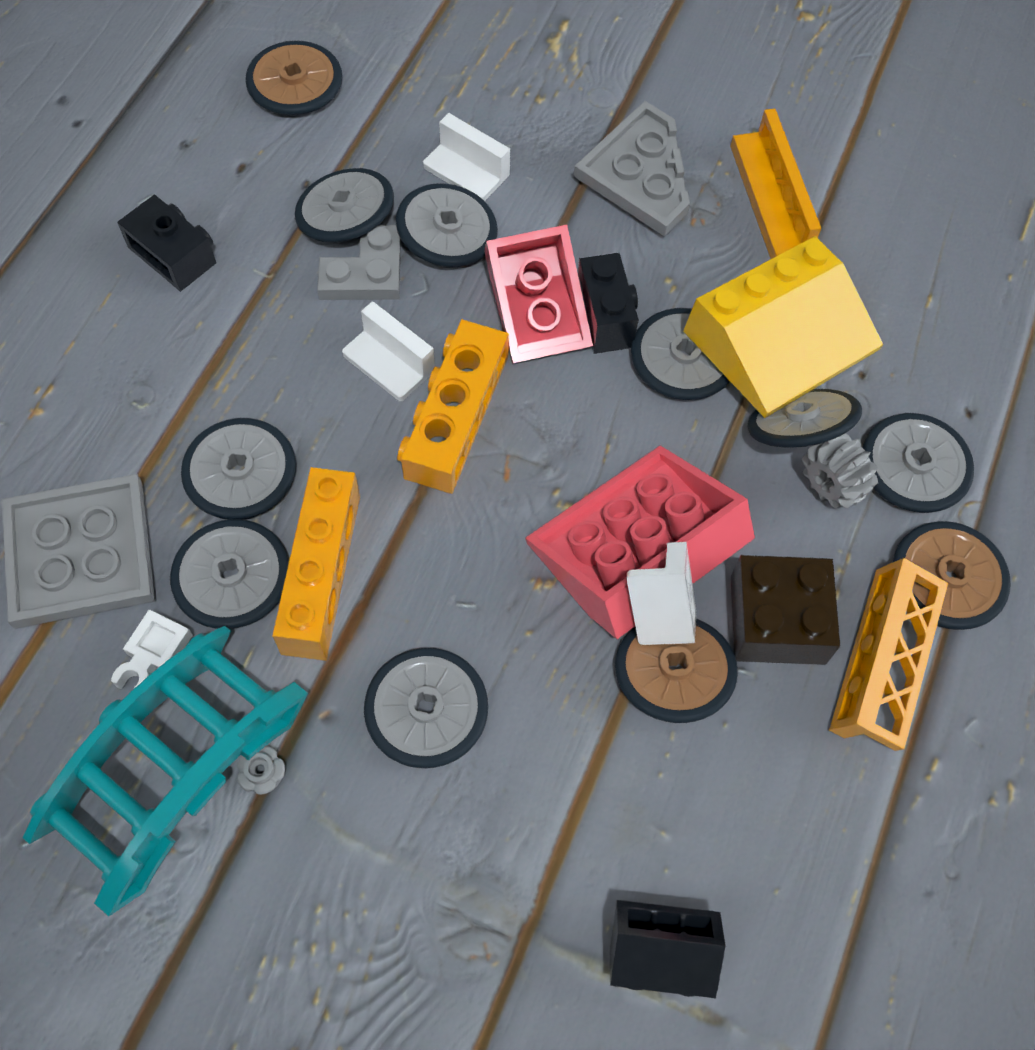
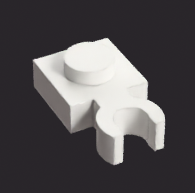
M148 610L123 648L132 659L130 662L123 663L116 668L111 682L117 688L122 689L129 678L138 676L139 681L135 686L137 687L152 672L186 647L193 636L191 631L156 612Z

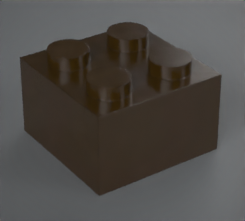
M740 555L730 577L733 642L736 661L826 665L840 648L833 559Z

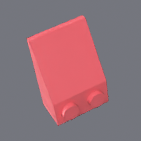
M567 225L486 241L484 249L502 327L504 332L509 333V353L512 364L593 347Z

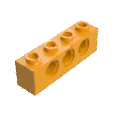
M461 319L456 333L448 334L443 347V357H445L441 367L435 366L429 378L428 390L430 393L426 402L419 401L413 417V425L415 427L411 437L404 436L399 446L397 460L402 462L405 480L453 494L508 359L509 333ZM469 368L473 369V371L466 372L462 371V369ZM449 402H458V403H460V404L457 405V406H448V405H445V404H447V403H449ZM438 436L446 438V440L441 442H433L430 439Z
M310 467L272 635L281 655L327 661L360 501V493L354 472Z

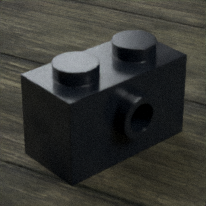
M155 194L117 222L127 247L180 292L216 264L211 248L213 240L208 232L200 225L194 227L186 220L184 214L176 205L172 203L167 205Z
M620 253L579 258L578 277L593 342V354L631 348L632 341L635 340L639 321L636 312L638 296L635 285L628 284Z
M617 900L610 944V986L631 990L674 993L687 997L716 998L726 947L721 912Z

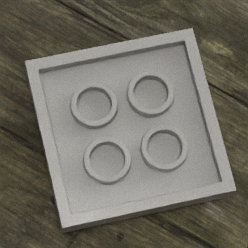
M138 474L1 499L8 623L14 629L155 601L143 486Z

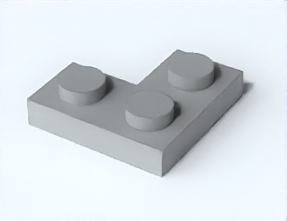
M378 225L367 234L360 236L359 257H319L317 285L319 300L400 299L401 238L396 225Z

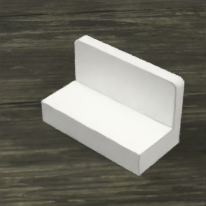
M448 113L439 122L440 145L424 159L423 167L448 184L466 188L486 201L510 176V148Z
M372 301L361 311L364 331L343 348V357L395 399L404 401L430 377L435 367L434 348Z
M687 542L667 543L665 568L636 569L627 572V585L638 642L641 645L695 643L697 610Z

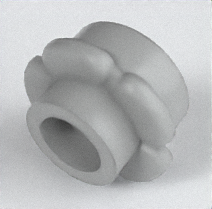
M265 746L249 761L241 756L237 763V768L239 769L237 781L245 791L249 792L252 790L258 795L273 791L284 777V761L277 757V752L271 747ZM258 766H264L265 770L262 774L256 773Z

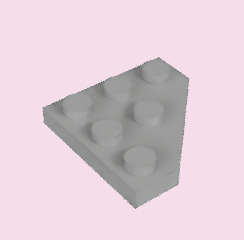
M647 101L639 105L575 165V178L664 237L689 211L690 199L688 191L685 189L683 178L685 172L681 150L678 148L676 140L677 129L675 119Z

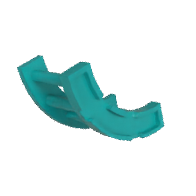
M225 626L206 635L200 633L193 637L183 650L152 672L123 700L118 699L109 704L100 715V724L73 754L47 793L43 794L30 810V815L33 817L23 835V839L31 844L56 830L103 872L101 879L105 883L94 904L108 917L145 893L160 864L176 842L169 834L186 812L196 816L226 783V777L221 773L240 755L249 761L266 745L288 731L308 695V692L295 682L277 693L274 690L267 692L221 655L231 633ZM210 670L253 705L254 709L239 722L236 719L227 720L185 684ZM168 697L215 736V744L196 763L194 761L188 763L141 724ZM125 738L172 778L171 785L173 788L155 809L150 808L147 810L101 770V767ZM87 787L132 826L131 833L134 837L120 856H117L72 815Z

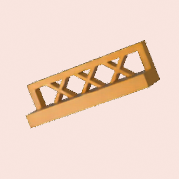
M775 108L766 109L762 116L759 131L733 135L730 147L770 259L814 236L818 238L822 228Z
M905 558L876 569L829 731L844 739L864 734L894 751L905 749L946 594L947 582ZM914 582L930 590L926 607L921 609L912 592ZM910 619L917 634L915 647L908 649L901 633L903 621ZM899 660L906 676L904 688L896 690L889 674L892 662ZM888 702L895 719L892 732L875 724L879 707Z

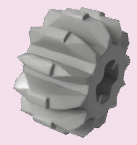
M847 433L830 441L813 445L808 449V453L802 457L803 464L806 467L803 474L810 479V488L816 489L820 499H828L830 505L834 508L839 506L849 508L853 504H858L879 483L877 476L874 474L878 467L869 458L871 452L865 451L861 447L859 439L851 440Z

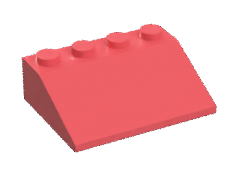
M658 446L525 539L530 548L588 616L614 638L619 639L635 627L627 585V572L629 570L665 568L667 543L687 542L692 583H695L755 539L747 498L664 447Z

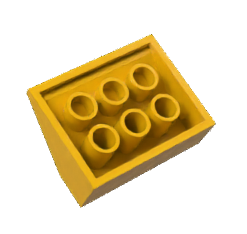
M816 236L696 298L683 330L764 418L877 352L883 346L843 262Z

